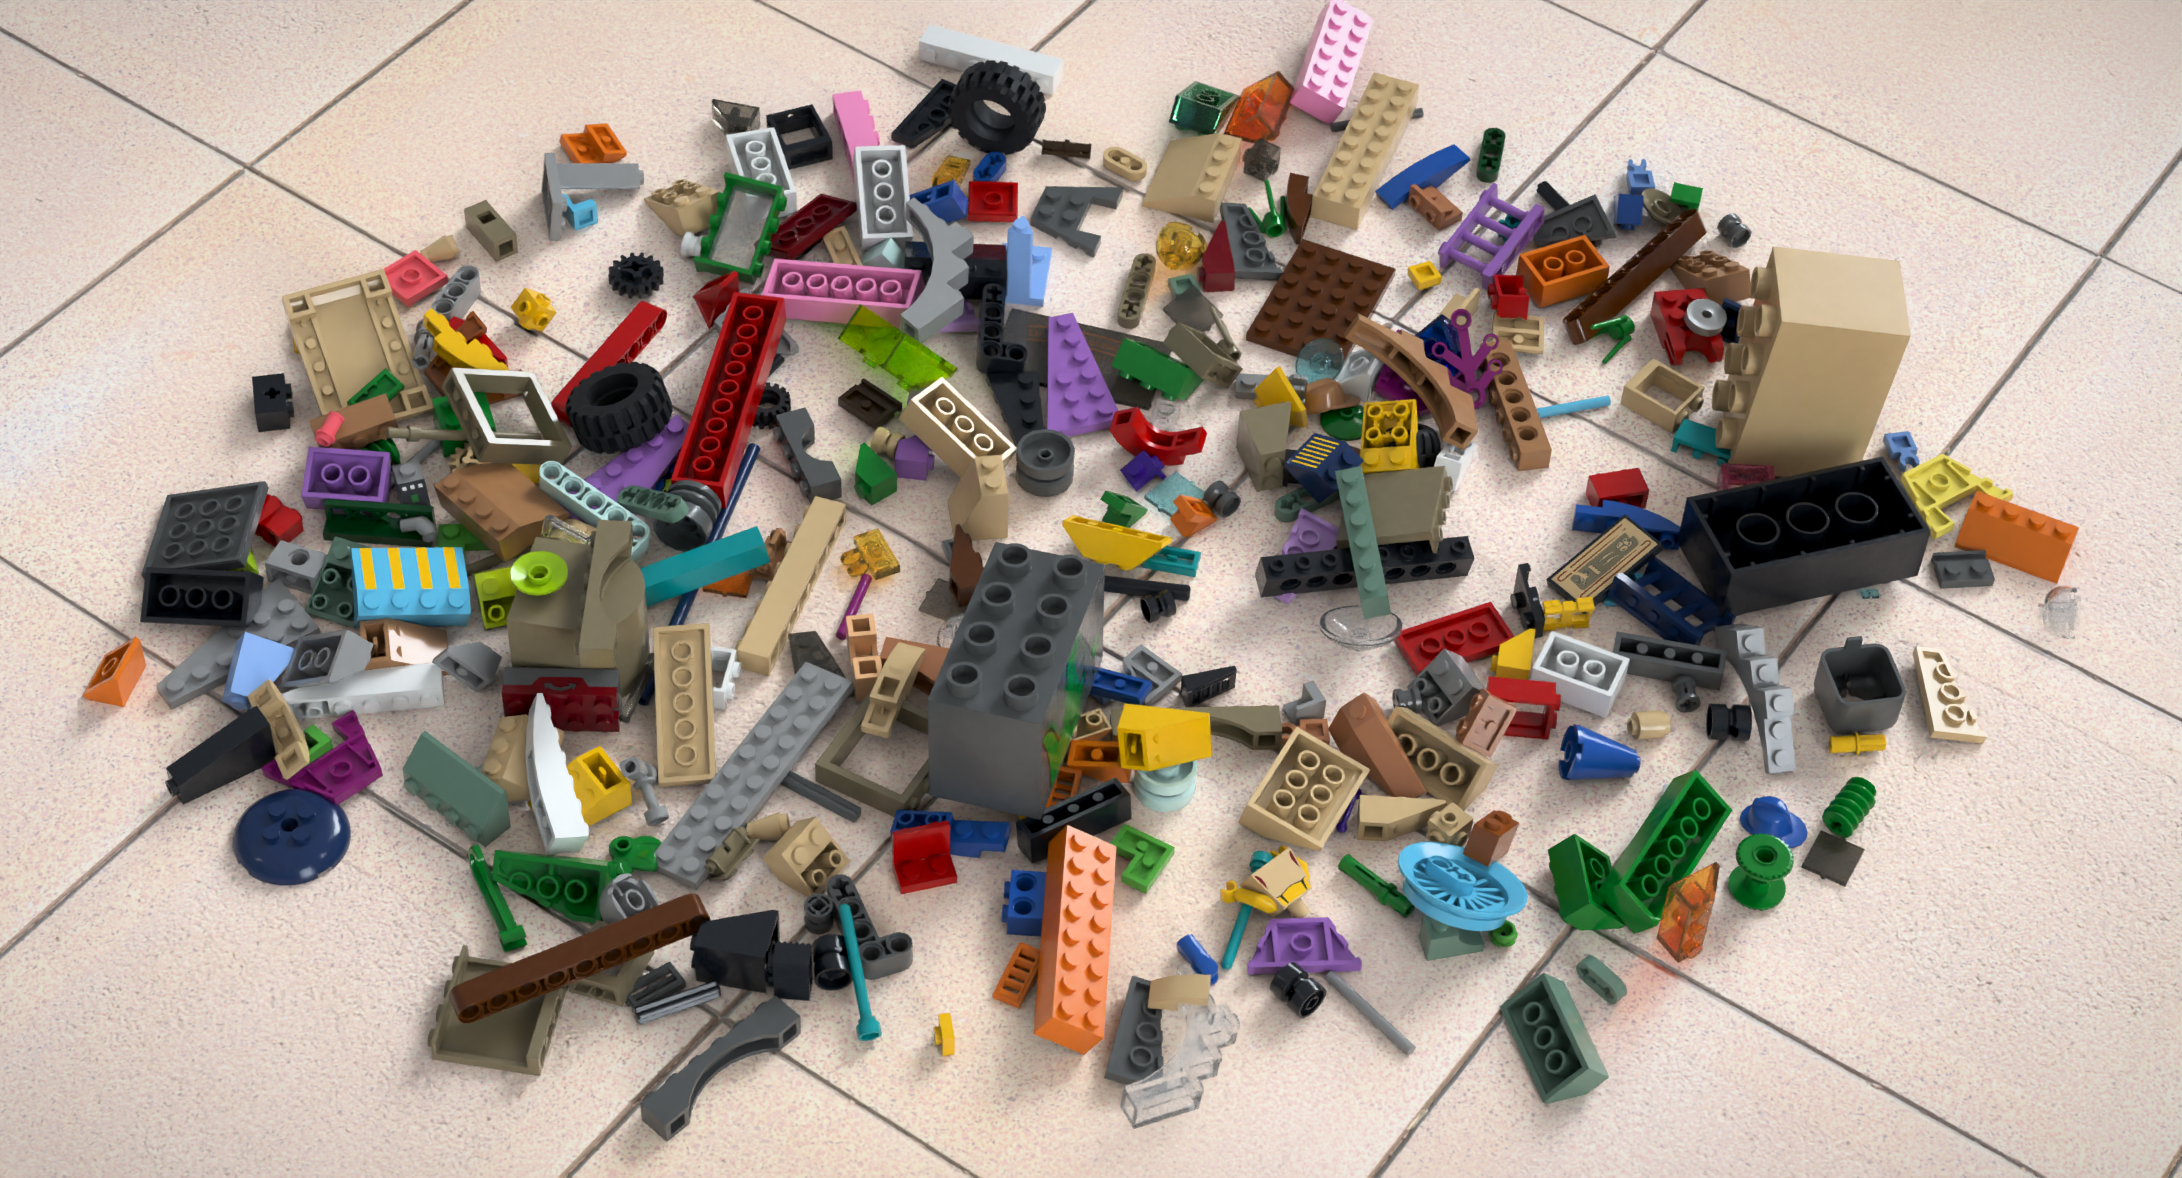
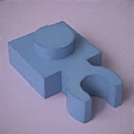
M1632 159L1628 161L1626 180L1630 195H1641L1646 189H1655L1652 170L1646 171L1647 162L1645 159L1641 160L1640 166L1634 165Z
M1909 431L1884 434L1883 443L1891 460H1899L1898 469L1900 472L1905 471L1906 464H1910L1913 468L1919 465L1920 461L1916 456L1918 449Z

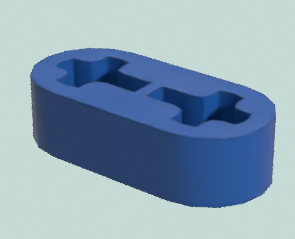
M990 152L985 155L973 171V181L997 182L1006 170V156L1000 152Z

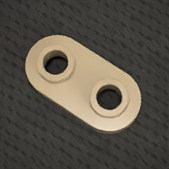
M1109 147L1103 152V165L1111 171L1131 181L1142 180L1146 177L1147 163L1142 158L1120 147Z

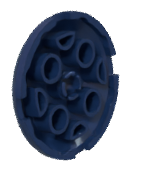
M282 790L262 797L244 811L233 832V850L238 863H241L248 870L249 875L255 879L273 885H298L318 879V874L330 867L333 869L339 864L349 848L351 828L348 817L340 805L309 790Z

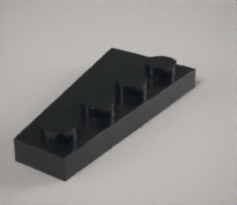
M941 79L891 133V140L913 149L950 125L952 119H950L948 113V101L956 84Z
M1038 371L986 373V382L991 387L993 398L996 404L998 403L1001 416L1004 422L1007 423L1009 434L1016 447L1024 435L1035 430L1044 429Z

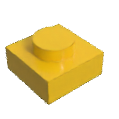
M1431 261L1408 267L1407 275L1418 290L1441 284L1442 276Z
M951 1013L938 1014V1026L933 1027L935 1045L941 1044L942 1056L955 1055V1036Z

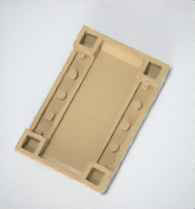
M384 269L282 296L286 317L321 416L328 414L330 411L334 412L348 407L347 401L385 368L404 385V390L400 391L389 402L397 422L433 412V405L426 385L422 382L419 370L413 366L412 360L414 356L392 298V290Z

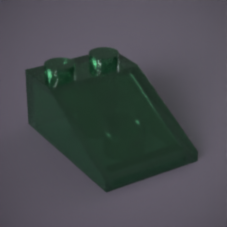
M1194 81L1176 95L1169 123L1175 124V127L1179 130L1189 131L1190 129L1196 131L1199 136L1220 133L1239 101L1240 95Z

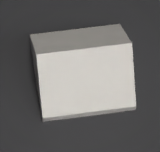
M1365 349L1358 350L1348 355L1334 380L1341 385L1344 394L1357 396L1361 401L1367 402L1376 386L1384 362Z

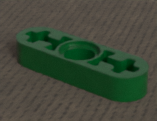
M1489 128L1484 132L1476 176L1485 183H1492L1498 179L1506 137L1505 132L1499 128ZM1492 139L1496 140V144L1491 143ZM1492 153L1495 154L1496 157H1489L1485 154ZM1486 166L1491 167V170L1486 171Z

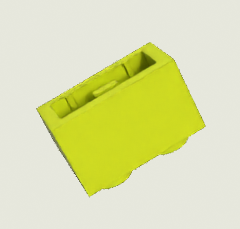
M512 566L472 574L485 629L507 625L506 619L517 588L511 581L510 571Z

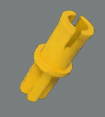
M1858 732L1850 736H1829L1830 754L1855 752L1856 755H1859L1860 752L1884 751L1886 749V738L1883 734L1859 735Z

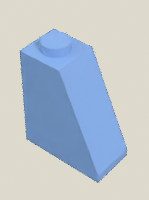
M244 632L235 645L222 702L230 704L232 708L237 710H249L252 706L247 696L268 679L274 682L289 665L295 648Z

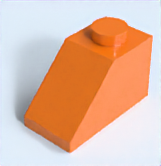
M1071 740L1067 761L1068 768L1080 769L1082 774L1101 782L1109 781L1115 777L1120 783L1130 782L1132 769L1121 768L1119 742Z

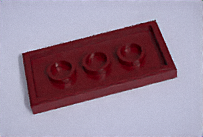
M825 194L818 195L779 225L777 233H773L771 236L772 246L769 255L785 260H793L857 211L856 202ZM759 240L754 244L755 250L757 248Z

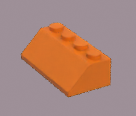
M1976 491L1954 547L1965 551L1985 550V557L1987 559L2057 584L2073 548L2079 527Z

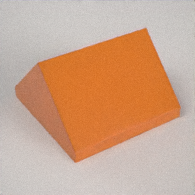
M134 637L104 655L82 695L85 699L120 707L125 706L146 667L140 639Z

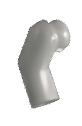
M419 516L400 520V528L403 533L417 531L422 535V539L425 542L436 540L437 533L435 531L437 528L428 518Z

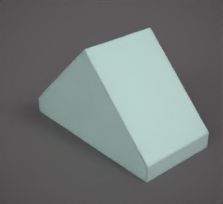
M890 237L869 248L863 256L861 263L863 266L904 269L905 252Z

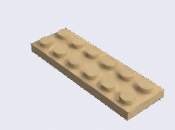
M710 624L653 627L659 787L709 784L716 775Z

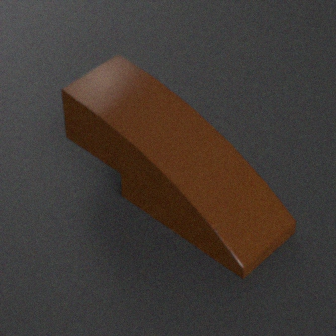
M1290 173L1287 183L1285 215L1290 235L1295 244L1299 245L1311 216L1313 194L1308 193L1309 176Z

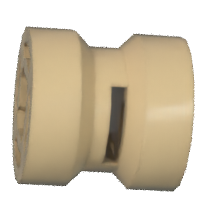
M878 427L872 437L870 448L878 454L886 453L887 457L895 460L898 441L906 439V437L900 433L892 434L889 429L884 427Z

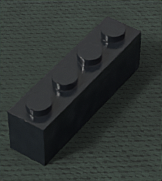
M1115 777L1046 808L1041 820L1025 817L1016 821L1018 847L1031 863H1035L1048 857L1049 842L1067 825L1095 836L1132 819L1130 793Z

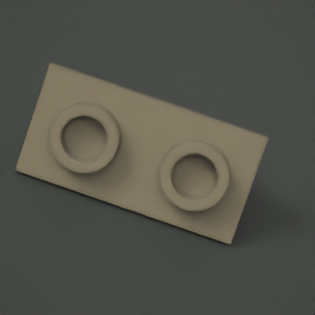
M744 827L733 828L722 841V844L728 851L726 852L722 846H718L705 861V870L713 874L708 879L709 882L725 881L731 878L736 873L738 864L752 855L754 852L753 847L760 839H749L747 837L748 832Z

